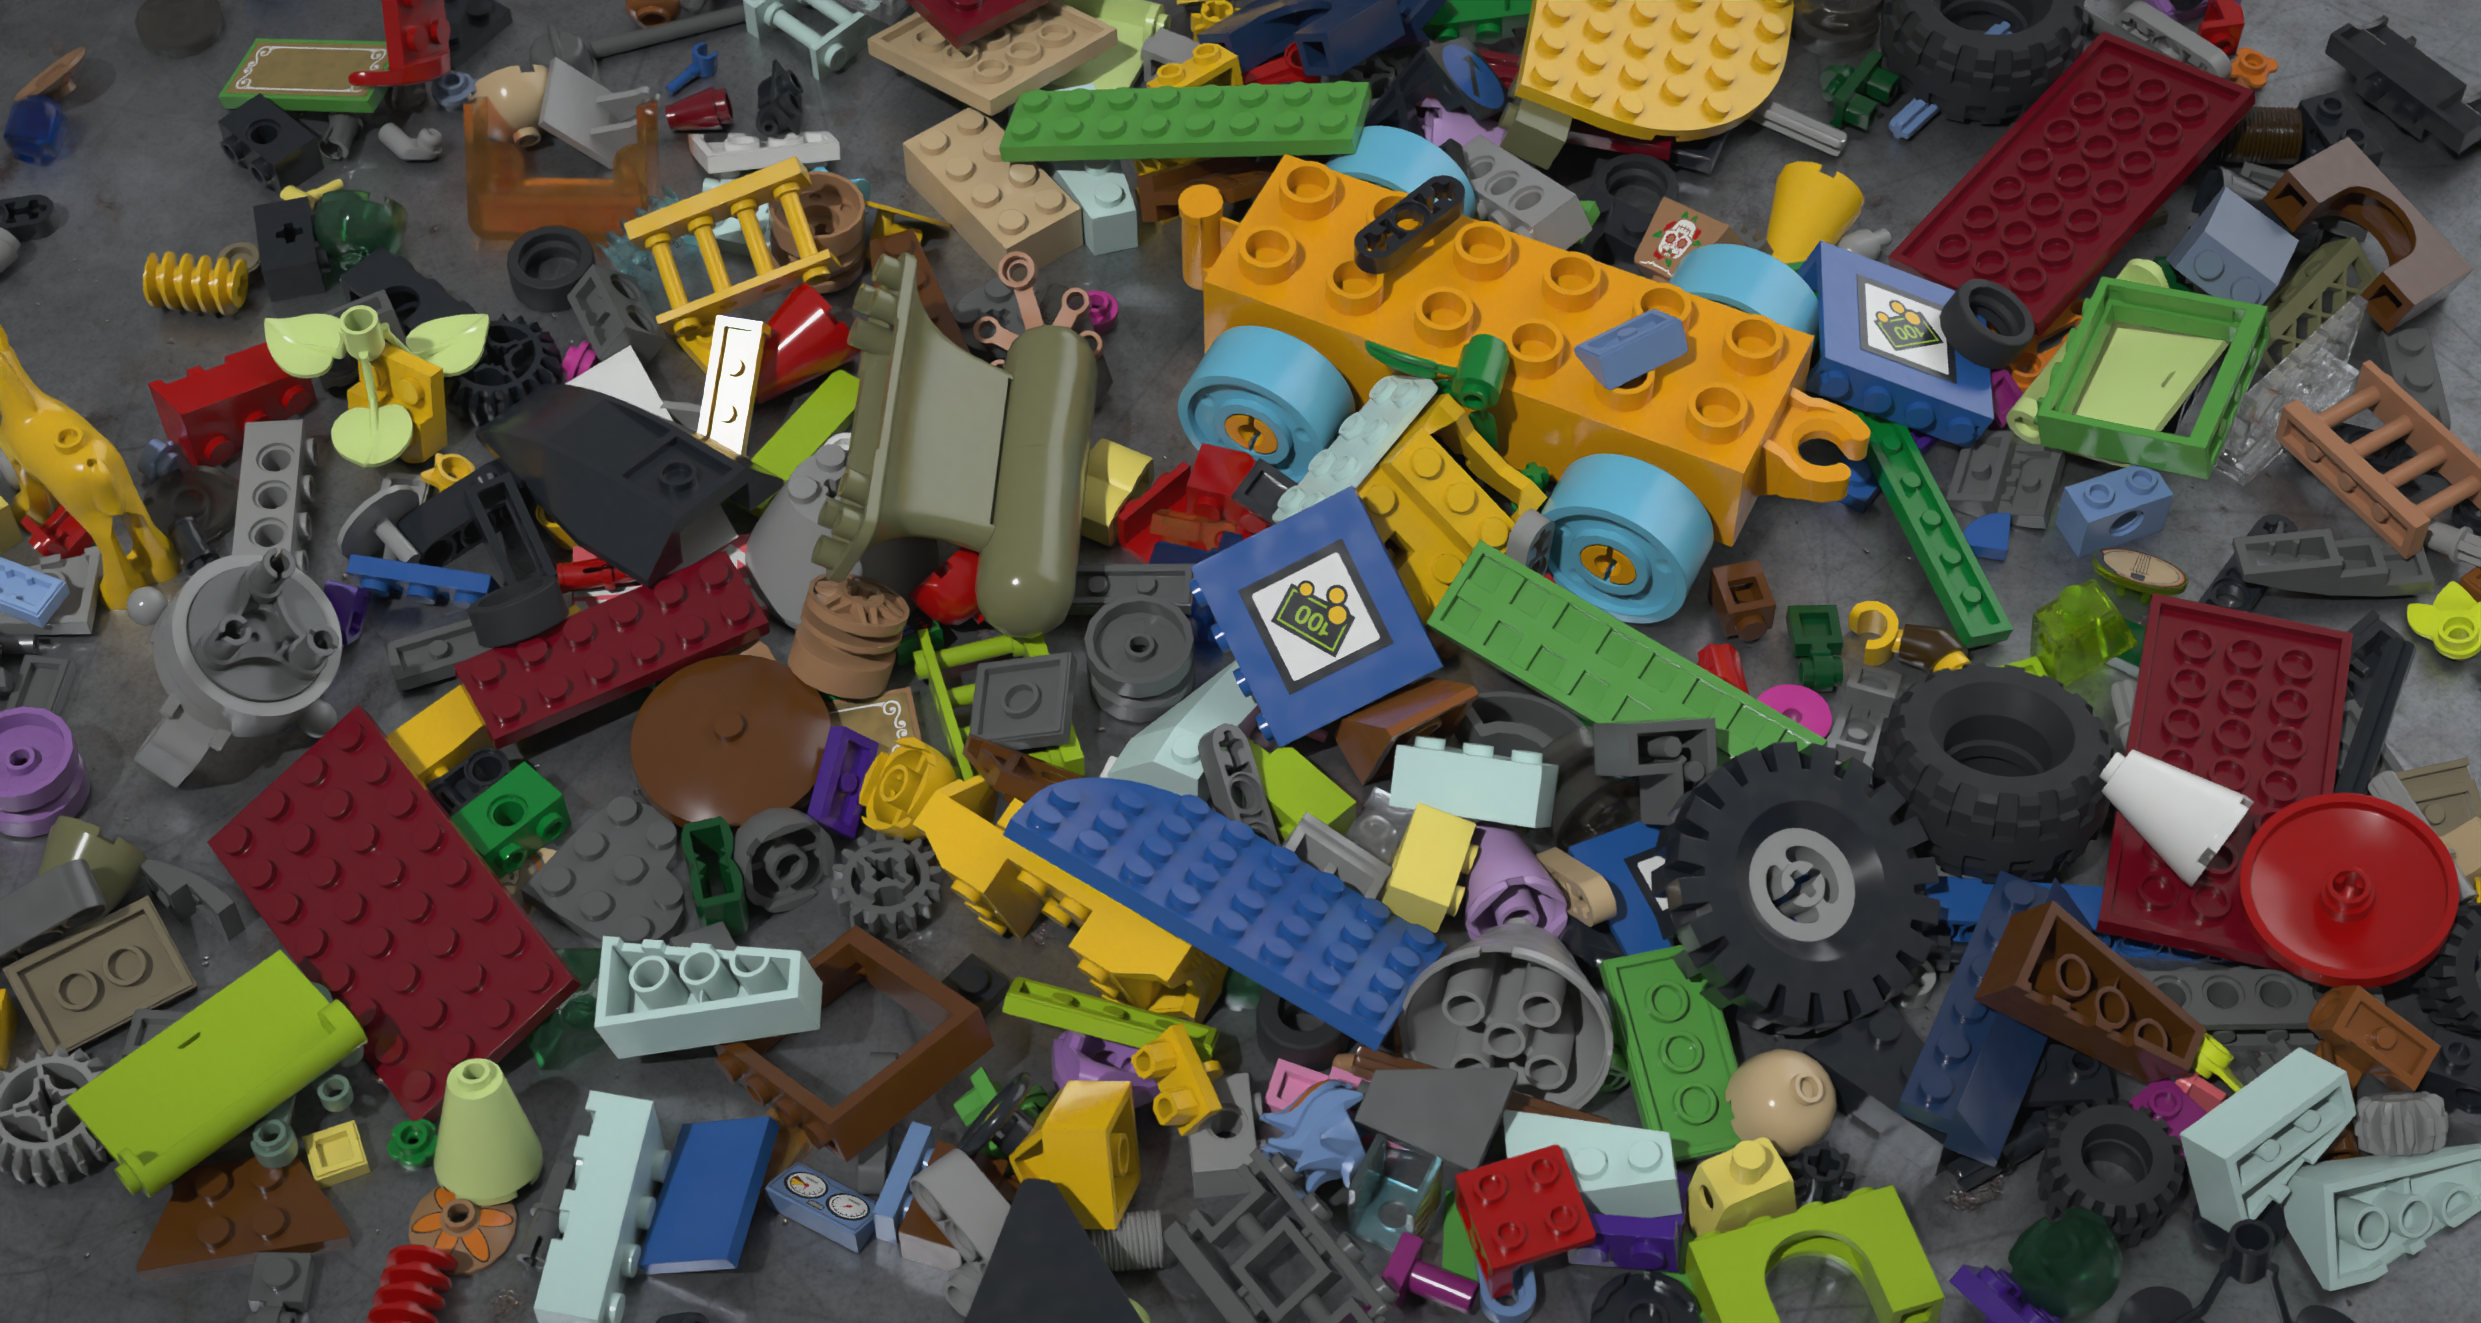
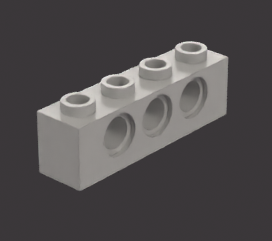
M1480 134L1462 147L1469 177L1468 180L1476 200V220L1496 223L1508 231L1563 250L1568 249L1592 231L1591 225L1575 193Z
M303 419L245 423L232 555H265L268 550L277 548V556L283 548L289 551L295 558L296 568L308 576V559L306 551L303 550L304 541H310L312 535L311 519L307 512V504L314 503L315 485L313 477L310 475V468L318 465V447L315 438H308Z

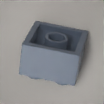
M2224 185L2166 260L2174 269L2211 296L2263 305L2278 286L2299 240Z

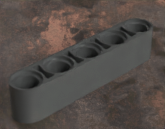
M78 859L63 863L0 899V974L3 973L2 968L72 934L98 919L108 910V905L86 860Z

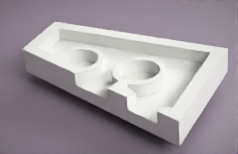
M829 131L800 132L797 136L794 132H779L768 136V141H759V138L745 136V133H729L728 138L724 142L705 143L704 134H688L690 153L708 174L713 173V176L717 178L739 176L740 170L757 169L758 171L794 156L808 169L827 166V161L840 160V142Z

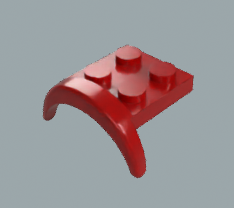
M381 0L389 69L356 71L349 75L348 81L353 86L363 87L405 86L433 81L448 74L451 70L448 43L450 25L445 15L444 0Z

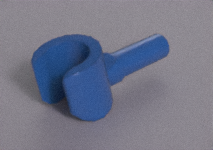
M701 42L694 45L692 48V64L665 86L667 92L673 95L697 76L704 78L714 76L718 69V51L708 56L707 43Z

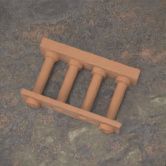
M2370 359L2362 363L2354 394L2328 409L2316 414L2299 399L2283 406L2275 439L2405 559L2421 551L2431 521L2430 519L2467 498L2481 510V458ZM2367 408L2385 423V425L2351 444L2345 442L2331 429ZM2399 438L2418 453L2415 457L2384 474L2379 473L2363 459ZM2433 468L2452 484L2417 505L2410 502L2397 490V488Z

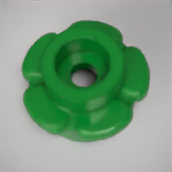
M421 1119L418 1122L417 1120H405L397 1124L391 1131L392 1139L387 1143L389 1156L394 1161H398L402 1167L410 1170H418L430 1165L434 1161L438 1135L435 1134V1125L425 1119ZM411 1139H418L417 1143L412 1145L409 1144V1141Z

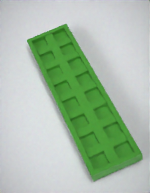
M1349 81L1311 84L1295 82L1275 85L1252 83L1240 86H1217L1211 84L1202 87L1162 86L1159 88L1133 89L1120 87L1098 90L1078 88L1062 91L1036 89L1024 92L1019 96L999 150L1003 162L1284 156L1285 154H1355L1372 94L1369 82Z
M1479 540L1426 622L1428 628L1591 724L1668 718H1715L1717 768L1737 755L1755 747L1760 751L1772 743L1797 741L1798 752L1812 743L1828 745L1825 738Z

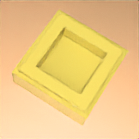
M355 1120L302 1137L314 1180L320 1189L371 1173Z

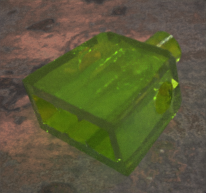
M2089 579L2080 585L2065 587L2060 592L2058 598L2037 609L2033 614L2030 655L2031 657L2037 656L2048 677L2064 684L2063 687L2137 645V640L2124 618L2095 579Z

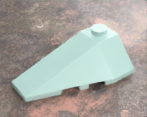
M1237 661L1232 662L1132 737L1107 773V777L1148 784L1181 796L1186 794L1194 795L1207 802L1211 794L1199 757V740L1205 733L1224 723L1237 726L1248 738L1257 725L1255 716L1261 712L1254 695L1246 698L1236 682L1233 671L1240 668ZM1220 747L1221 751H1228L1227 747Z
M2481 1143L2443 1147L2438 1151H2430L2428 1154L2397 1155L2393 1157L2390 1155H2374L2330 1160L2299 1167L2285 1184L2291 1192L2283 1200L2286 1227L2322 1288L2334 1291L2375 1281L2388 1272L2386 1265L2405 1253L2416 1254L2426 1247L2424 1240L2446 1226L2457 1227L2481 1211Z

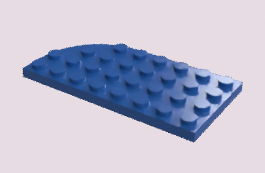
M1090 777L1065 780L1052 784L1032 796L1010 818L1003 836L1375 1052L1399 1019L1403 1010V1000L1412 983L1427 967L1440 959L1447 946L1446 943L1435 938L1434 934L1426 927L1411 924L1401 917L1390 913L1388 907L1382 902L1362 896L1345 886L1337 876L1328 872H1320L1301 861L1290 849L1273 845L1254 834L1248 825L1226 818L1210 809L1204 800L1194 795L1186 794L1181 796L1148 784L1115 778Z

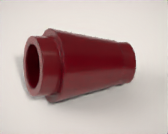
M712 86L674 104L665 106L667 122L672 132L678 130H724V125L734 122L732 104L726 88L716 90Z

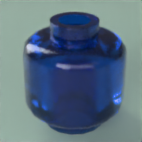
M30 95L26 99L14 103L5 125L3 139L5 144L14 151L16 159L27 164L38 165L41 163V160L55 159L60 154L69 127V121L67 116L61 111L62 108L58 102L45 96Z

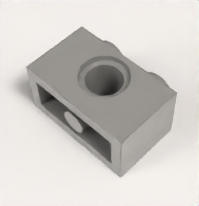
M1248 1073L1222 1075L1212 1083L1223 1109L1205 1120L1199 1126V1130L1193 1135H1188L1194 1199L1241 1195L1252 1191L1236 1170L1243 1163L1249 1165L1253 1161L1249 1154L1255 1148L1261 1149L1262 1146H1265L1266 1139L1256 1140L1254 1125L1263 1124V1121L1259 1120V1117L1263 1114L1260 1092L1250 1093ZM1225 1131L1237 1134L1232 1138L1217 1136V1134Z

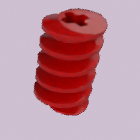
M408 1244L397 1246L390 1250L386 1258L387 1268L383 1270L379 1279L381 1288L377 1289L372 1300L374 1307L370 1309L366 1317V1323H439L437 1317L431 1313L441 1312L445 1307V1300L437 1293L441 1294L450 1290L452 1282L445 1274L456 1271L458 1267L456 1258L438 1248L425 1245Z

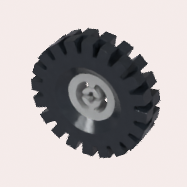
M1797 741L1772 743L1760 751L1755 747L1735 756L1692 784L1694 788L1683 794L1668 813V816L1674 822L1660 830L1653 853L1664 858L1665 864L1651 871L1652 897L1667 898L1669 907L1656 914L1655 917L1663 940L1679 936L1684 946V949L1674 955L1672 959L1686 980L1701 972L1708 981L1699 994L1718 1010L1734 1003L1738 1006L1735 1020L1756 1029L1775 1023L1776 1034L1801 1035L1812 1029L1815 1030V1033H1820L1840 1027L1885 1006V1001L1900 995L1915 979L1909 971L1924 965L1934 942L1923 936L1922 933L1938 926L1940 900L1924 896L1925 889L1939 883L1935 857L1917 858L1913 848L1929 840L1918 817L1915 816L1901 823L1894 813L1906 800L1889 781L1876 789H1872L1868 783L1875 769L1854 756L1838 765L1836 764L1837 749L1816 743L1810 744L1799 752ZM1808 872L1812 879L1798 885L1789 896L1791 900L1776 908L1772 901L1786 895L1793 888L1794 880ZM1792 917V918L1796 919L1797 922H1796V921H1793V920H1791V919H1789V918Z

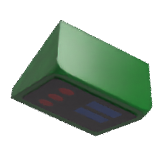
M922 611L908 616L900 646L894 649L896 652L895 659L899 666L912 662V652L920 650L917 630L927 628L934 652L945 649L943 631L939 623L930 619Z

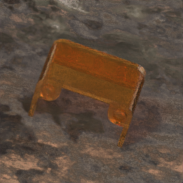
M478 96L463 104L467 217L471 230L480 238L485 240L516 241L528 231L543 226L561 225L577 230L587 237L589 242H631L624 223L653 211L659 170L657 98H648L636 106L637 143L628 144L616 153L613 160V179L526 177L525 159L518 147L509 142L489 141L487 96Z

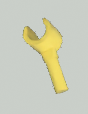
M336 179L307 192L289 185L281 191L280 198L289 200L308 196L310 207L313 211L316 202L344 189V184L341 179Z

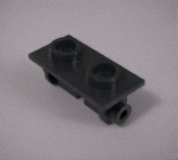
M777 59L772 61V75L758 85L757 108L759 111L756 117V128L760 133L772 136L790 127L797 136L800 134L801 114L803 113L801 107L803 87L796 74L791 70L785 71Z

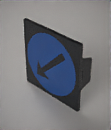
M1467 36L1423 49V52L1426 54L1425 58L1435 69L1428 88L1446 111L1464 106L1471 117L1479 121L1503 113L1509 102L1513 103L1514 99L1507 96L1508 88Z

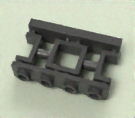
M1257 1147L1249 1154L1253 1161L1249 1165L1243 1163L1236 1171L1252 1191L1219 1222L1215 1223L1209 1214L1195 1208L1188 1215L1191 1219L1185 1225L1175 1221L1162 1233V1239L1228 1323H1270L1266 1319L1267 1317L1273 1323H1295L1304 1313L1312 1323H1356L1357 1321L1359 1323H1389L1390 1321L1399 1323L1405 1317L1394 1303L1400 1297L1396 1289L1379 1272H1376L1373 1276L1361 1262L1366 1257L1364 1250L1347 1232L1343 1231L1340 1235L1328 1222L1334 1216L1332 1211L1314 1192L1310 1191L1307 1195L1296 1183V1180L1301 1176L1300 1172L1294 1171L1295 1166L1281 1152L1273 1156ZM1266 1178L1270 1180L1305 1223V1228L1298 1221L1287 1215L1279 1220L1269 1231L1260 1223L1257 1217L1278 1198L1265 1182ZM1241 1233L1251 1245V1248L1230 1266V1269L1242 1282V1286L1239 1285L1203 1239L1204 1236L1211 1244L1223 1249ZM1293 1241L1317 1271L1280 1304L1256 1273L1287 1244ZM1331 1258L1335 1260L1372 1306L1370 1310L1364 1302L1351 1296L1333 1313L1322 1300V1297L1343 1278L1329 1261Z

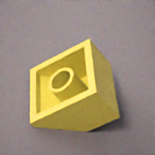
M1417 803L1391 866L1392 870L1388 875L1380 898V902L1388 907L1390 913L1401 917L1411 924L1424 926L1432 933L1438 932L1445 914L1455 917L1465 891L1464 887L1456 885L1460 872L1469 875L1479 846L1470 843L1476 823L1425 804Z

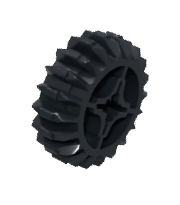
M503 313L498 320L490 321L484 351L479 362L466 373L453 377H444L445 404L448 406V409L455 410L460 420L471 418V421L478 427L486 420L491 421L541 385L549 383L561 384L563 377L561 353L557 349L550 332H543L538 322L527 324L522 315L513 321H509Z

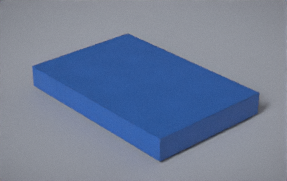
M770 1116L682 1124L637 1264L645 1273L661 1274L737 1268L780 1127Z

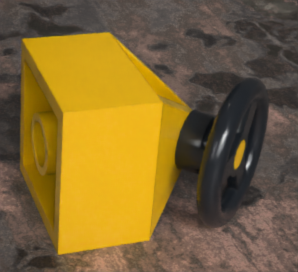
M1028 1072L1019 1073L981 1111L964 1133L956 1148L971 1158L991 1141L1006 1155H1009V1161L1020 1183L1028 1178L1050 1180L1055 1183L1084 1229L1116 1230L1141 1181L1131 1081L1068 1080L1039 1116L1033 1120L1019 1108L1033 1086V1076Z

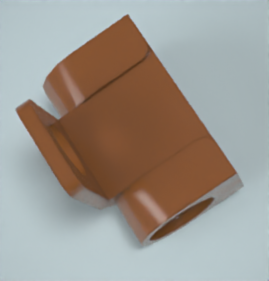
M2359 985L2332 988L2318 1000L2308 1018V1028L2321 1037L2312 1054L2323 1059L2321 1043L2324 1040H2329L2332 1044L2335 1065L2347 1071L2351 1092H2353L2363 1074H2371L2394 1091H2415L2441 1048L2439 1044Z

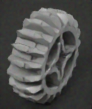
M59 1045L53 1055L47 1057L45 1052L37 1048L34 1060L26 1063L16 1056V1069L10 1073L0 1070V1171L6 1176L13 1173L16 1180H19L23 1185L34 1177L36 1182L45 1188L52 1176L57 1175L59 1181L67 1185L70 1172L78 1169L79 1172L88 1176V1163L91 1160L95 1159L106 1162L107 1153L104 1146L65 1101L71 1094L107 1070L105 1063L98 1056L90 1059L88 1054L83 1052L81 1048L69 1056L67 1050Z

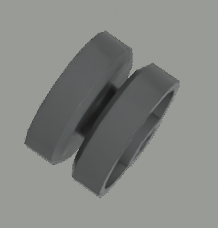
M1144 594L1124 596L1102 606L1089 621L1084 638L1087 677L1091 696L1102 710L1120 720L1136 723L1150 722L1158 719L1192 693L1196 679L1194 637L1190 621L1178 606L1162 597Z

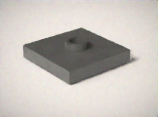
M1072 651L979 663L977 666L969 734L1013 750L1069 744L1077 660Z

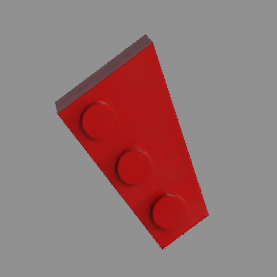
M267 342L227 355L224 359L225 364L208 370H204L201 366L187 369V377L166 384L161 379L148 383L168 442L174 441L178 446L177 452L201 475L226 462L232 455L243 449L245 423L287 420L293 415L302 412L308 405L317 400L311 378H298L285 373L272 358Z

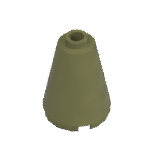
M59 816L50 828L37 877L63 863L78 859L86 860L108 905V910L101 917L86 925L88 926L108 916L143 877L140 866L148 858L139 849L118 836L115 842L99 835L102 828L73 817Z

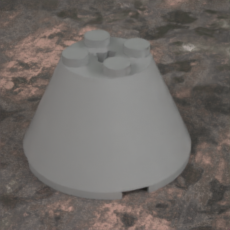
M835 444L820 447L815 455L805 459L796 467L755 524L746 546V571L754 591L766 604L768 612L772 616L794 629H797V626L802 623L800 617L804 602H806L810 581L819 575L826 574V568L812 563L811 558L819 537L822 534L832 537L830 529L818 525V516L827 497L841 500V497L837 495V491L846 469L848 450H844ZM901 538L886 541L865 552L849 574L870 578L892 588L904 598L910 608L909 614H911L917 606L908 594L938 569L939 554L937 540Z
M1511 918L1504 925L1490 929L1432 963L1415 979L1403 1000V1010L1399 1016L1398 1026H1400V1036L1403 1045L1401 1053L1405 1058L1442 1069L1508 1067L1518 1071L1515 1091L1578 1110L1595 1096L1607 1077L1613 1053V1032L1608 1013L1602 1001L1565 945L1556 936L1534 926L1531 921L1525 918Z

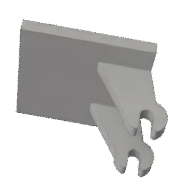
M555 57L550 61L538 126L612 170L617 165L619 152L636 143H649L654 139L656 130L654 125H651L645 131L640 130L644 125L643 118H637L628 122L623 121L642 111L658 109L661 95L656 93L652 98L646 99L650 90L648 86L613 93Z

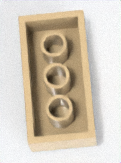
M970 106L903 142L906 180L951 224L953 229L997 274L1001 259L1010 252L1020 251L1026 253L1037 266V270L1083 245L1081 207L1035 161L1003 162L999 146L1005 131L988 114ZM1023 267L1017 268L1012 274V279L1019 281L1027 276V269Z

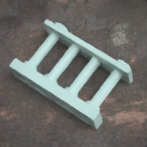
M743 0L747 31L756 38L761 39L773 29L780 28L810 49L813 77L818 81H821L831 72L842 68L846 61L868 46V38L898 23L915 11L905 0H868L870 3L855 14L834 0ZM811 5L839 25L822 37L792 15L803 7Z

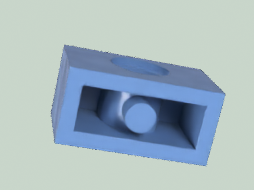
M2132 465L2065 487L2055 524L2076 556L2081 558L2100 550L2162 531L2174 494L2157 469Z

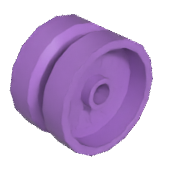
M25 706L1 711L0 832L8 836L25 838L49 834L51 826L54 825L59 816L74 818L84 807L90 791L89 772L82 756L78 752V746L71 730L61 717L43 708Z

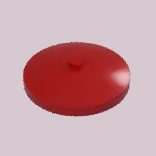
M2329 793L2305 798L2288 805L2271 816L2257 830L2243 856L2238 893L2242 915L2247 928L2259 946L2274 961L2295 975L2321 985L2336 988L2359 985L2364 989L2379 987L2404 979L2419 971L2439 953L2445 945L2455 922L2459 903V881L2454 861L2443 841L2432 828L2412 812L2374 796L2356 793Z

